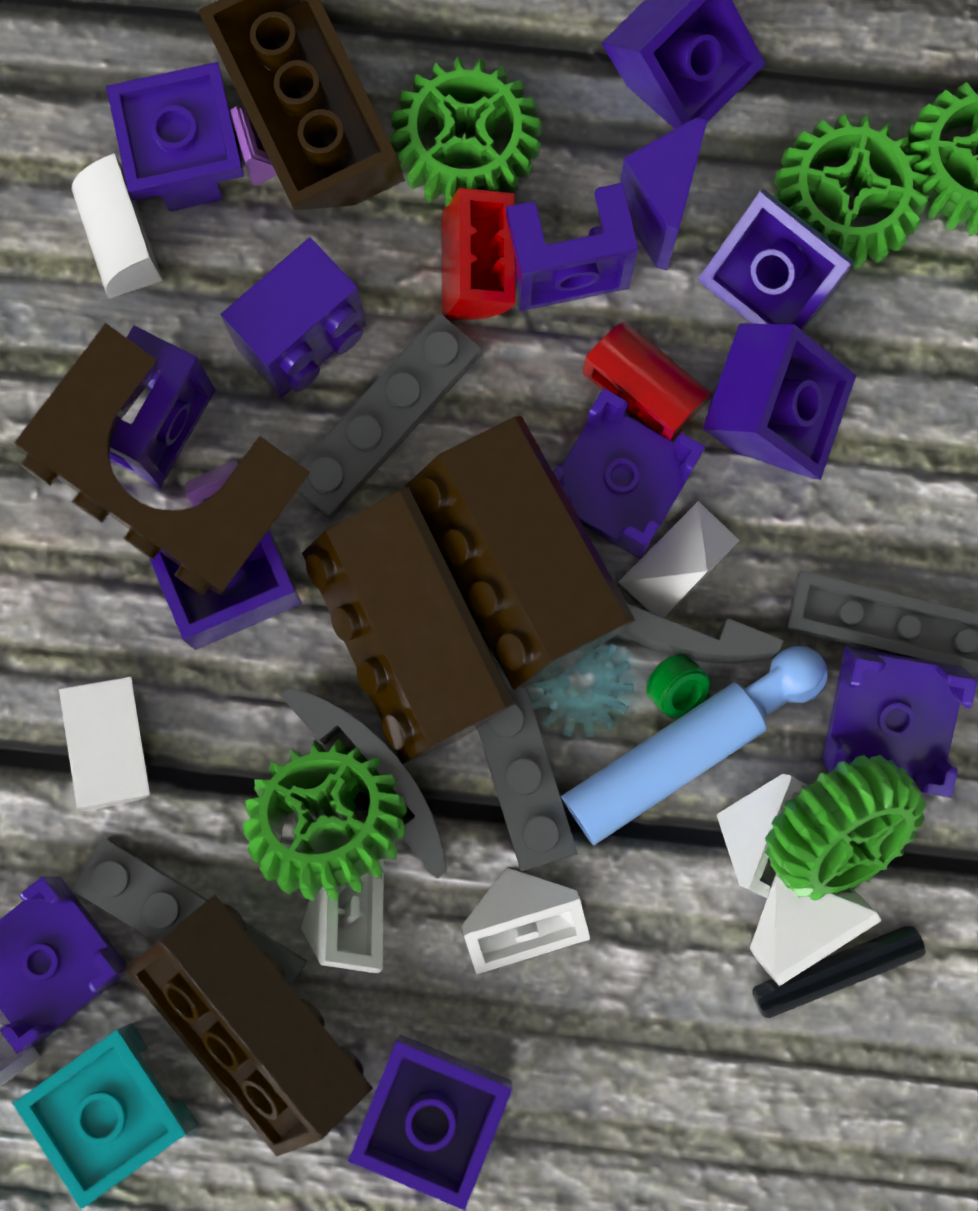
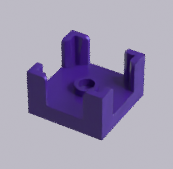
M623 182L599 187L595 190V200L601 226L591 228L587 237L558 243L545 244L537 205L534 202L506 206L507 224L515 254L516 298L520 312L629 289L638 254V245Z
M133 325L126 338L158 360V372L147 385V387L151 388V391L133 423L130 424L121 420L111 441L110 462L161 488L216 390L196 356Z
M603 388L588 413L586 426L563 464L558 463L553 473L584 527L641 559L693 472L706 446L682 433H679L675 443L626 416L628 402Z
M845 646L822 754V761L829 772L833 771L838 763L843 761L850 765L857 757L863 755L868 759L881 755L887 761L893 760L899 768H903L914 780L921 792L952 798L957 777V767L948 756L960 703L965 708L971 709L978 680L961 666Z
M60 876L40 877L19 894L20 898L24 901L0 919V1010L10 1022L2 1026L0 1032L17 1054L39 1045L127 974L124 968L128 964Z

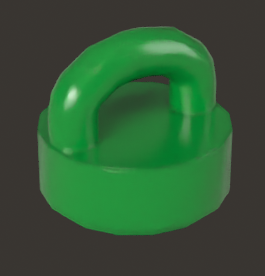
M681 654L668 657L658 664L650 674L646 684V694L664 715L670 718H680L703 703L710 689V679L707 673L696 662Z

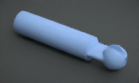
M791 646L783 649L772 659L768 674L747 688L733 682L562 795L563 802L580 829L594 846L767 731L766 716L787 702L805 703L815 699L824 690L826 685L827 666L825 661L817 651L807 646Z

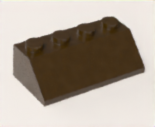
M218 0L198 10L294 211L357 205L405 181L398 157L320 0Z
M522 416L512 417L440 453L404 486L405 488H410L459 590L513 690L559 677L636 621Z
M409 487L391 494L326 529L302 552L306 561L308 577L313 585L319 588L331 613L333 629L336 635L344 641L357 668L359 684L370 695L382 720L384 736L387 742L396 750L402 764L460 740L515 704Z
M216 895L195 909L124 968L130 978L276 1156L323 1140L373 1089L363 1076L364 1069L358 1058L348 1049L339 1047L324 1028L325 1022L318 1009L309 1001L299 998L285 981L284 969L277 959L268 952L261 951L246 933V924L241 915L232 906L222 904Z

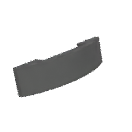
M609 571L611 577L614 580L616 574ZM629 604L627 605L636 621L619 632L629 639L669 655L681 654L689 657L691 660L711 663H744L770 659L780 651L784 641L729 618L720 626L716 638H713Z
M291 687L285 690L281 697L324 745L342 730L368 761L376 757L380 758L379 767L376 769L380 775H393L398 785L392 789L397 795L404 798L406 806L415 815L405 825L406 834L402 839L437 879L447 872L445 851L433 813L418 785L396 755L363 723L341 708L301 690Z

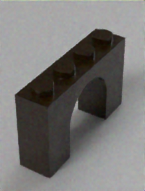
M105 323L15 440L14 444L18 450L26 455L20 465L50 487L58 478L75 490L77 494L71 502L98 522L103 523L108 515H110L129 530L123 539L150 559L154 560L158 553L161 552L177 563L180 567L174 576L197 593L205 596L211 588L221 595L310 472L266 439L259 436L223 486L212 497L199 505L181 510H164L148 506L135 499L121 486L112 471L110 447L118 424L158 372V360Z

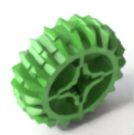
M459 57L454 61L453 71L445 72L443 67L435 62L432 67L433 79L431 81L416 74L413 79V89L415 92L402 90L399 96L401 110H394L391 115V125L396 131L390 135V143L394 151L398 152L397 157L402 172L409 171L406 176L408 186L413 190L425 185L424 198L429 204L436 200L440 194H444L446 207L451 203L452 197L459 188L499 192V188L515 195L519 189L517 177L529 178L533 172V163L529 159H537L539 156L540 142L535 138L541 135V121L539 118L533 117L536 113V103L533 97L522 98L524 95V85L521 83V80L518 79L506 84L507 71L504 70L503 65L491 75L487 74L486 63L482 58L476 62L474 70L464 69V63ZM461 102H471L472 104H463ZM434 116L438 120V129L441 132L435 137V145L426 151L420 141V136L427 121ZM503 119L512 137L506 149L499 155L494 150V141L491 139V135L495 133L496 124ZM465 131L463 138L456 137V132ZM469 131L476 134V138L466 139ZM459 165H468V166H472L473 168H472V169H459V168H455V167H456V166H459Z
M966 82L964 85L959 86L954 95L945 90L938 95L934 105L928 104L921 109L917 117L918 122L912 124L906 136H908L909 144L904 154H922L921 160L913 164L911 170L912 172L928 175V179L915 189L928 197L927 200L931 204L927 211V220L937 217L939 213L944 214L948 217L946 221L947 231L954 230L960 221L965 222L970 237L978 234V92L976 94L968 82ZM962 126H972V130L966 137H954L952 142L939 140L940 136L949 130ZM976 148V155L973 156L972 153Z
M844 113L837 118L834 129L822 119L816 123L812 132L813 135L803 131L795 140V148L789 147V149L785 150L781 159V164L784 168L777 170L773 181L774 186L780 189L775 193L774 197L853 259V267L857 269L863 266L867 255L876 263L883 261L889 253L888 248L895 252L899 251L907 242L906 235L915 233L921 223L918 214L923 213L928 203V197L915 189L928 179V175L912 172L911 166L921 160L922 154L905 155L904 151L909 145L908 136L899 138L895 142L888 137L891 133L890 122L881 126L879 131L870 129L871 122L867 114L861 117L857 127H854ZM847 158L846 164L840 167L824 166L823 171L812 169L830 159ZM871 167H873L878 173H880L881 176H878V175L872 170ZM850 175H852L850 188L856 192L853 195L855 199L848 209L850 195L845 193L847 188L845 185ZM816 205L821 206L825 210H827L829 212L831 219L826 217L816 207ZM877 212L890 214L879 223L865 227H852L856 217L862 215L875 217Z
M337 739L329 752H325L322 744L315 740L313 741L310 754L301 756L300 752L291 748L289 755L291 762L285 766L270 761L269 770L273 776L271 780L254 779V789L259 797L245 800V811L250 819L242 823L243 833L249 841L247 850L253 861L260 865L259 869L263 876L271 882L278 880L277 883L282 891L289 895L300 888L304 898L313 902L321 888H324L328 897L337 901L340 894V886L348 883L354 891L361 893L363 885L360 877L369 873L371 876L381 879L383 869L379 859L397 860L398 850L393 841L402 839L406 834V827L401 819L407 816V806L404 798L397 795L392 789L398 785V782H395L392 774L380 775L376 769H378L380 763L379 757L368 761L357 747L349 753L346 744L342 743L339 739ZM359 792L370 799V809L365 824L357 821L354 814L356 809L354 800ZM287 816L293 817L297 823L293 831L295 840L290 848L282 844V830Z
M863 755L857 757L850 765L844 761L839 762L833 771L827 774L820 772L816 781L809 786H801L802 792L795 799L785 802V812L775 816L771 822L773 829L768 832L765 838L768 844L765 853L771 861L770 865L785 886L788 889L791 888L798 897L809 896L814 901L820 900L827 893L839 894L843 890L852 892L856 885L864 881L870 883L872 876L880 870H887V865L895 857L903 855L904 846L915 840L917 836L915 830L921 827L925 820L923 812L926 803L921 798L920 791L915 786L914 780L903 768H899L893 760L887 761L881 755L868 759Z

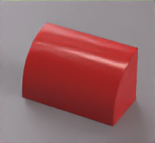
M459 188L452 197L451 203L442 211V315L449 321L477 320L497 316L510 310L516 304L515 254L506 218V206L514 205V193Z
M627 321L616 325L585 357L583 374L601 390L604 388L628 402L627 412L644 426L670 441H673L713 396V393Z

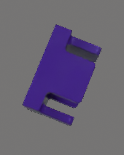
M218 62L106 86L127 190L132 201L161 196L169 211L181 210L222 200L219 182L244 177L242 152L231 119V108Z

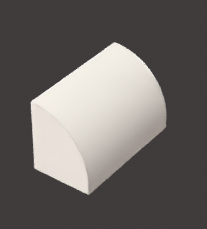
M115 153L90 164L74 179L72 192L108 298L110 299L163 281L136 200L132 201L128 193L124 170Z
M126 677L59 689L77 808L89 811L129 803L150 796L132 678Z

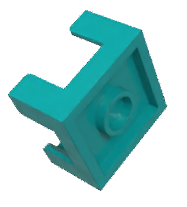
M132 1023L116 1029L12 1103L81 1210L198 1125V1122L182 1099L172 1104L139 1054L147 1049V1045Z

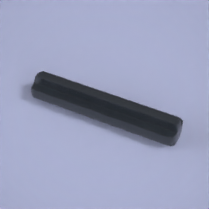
M904 926L824 958L780 986L774 979L759 984L752 989L754 1001L763 1017L772 1018L919 959L926 953L924 942L914 926Z

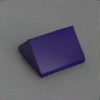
M694 118L624 157L620 183L623 182L634 232L656 268L668 269L708 120Z
M762 189L697 280L751 324H794L803 330L838 290L854 260L769 192Z

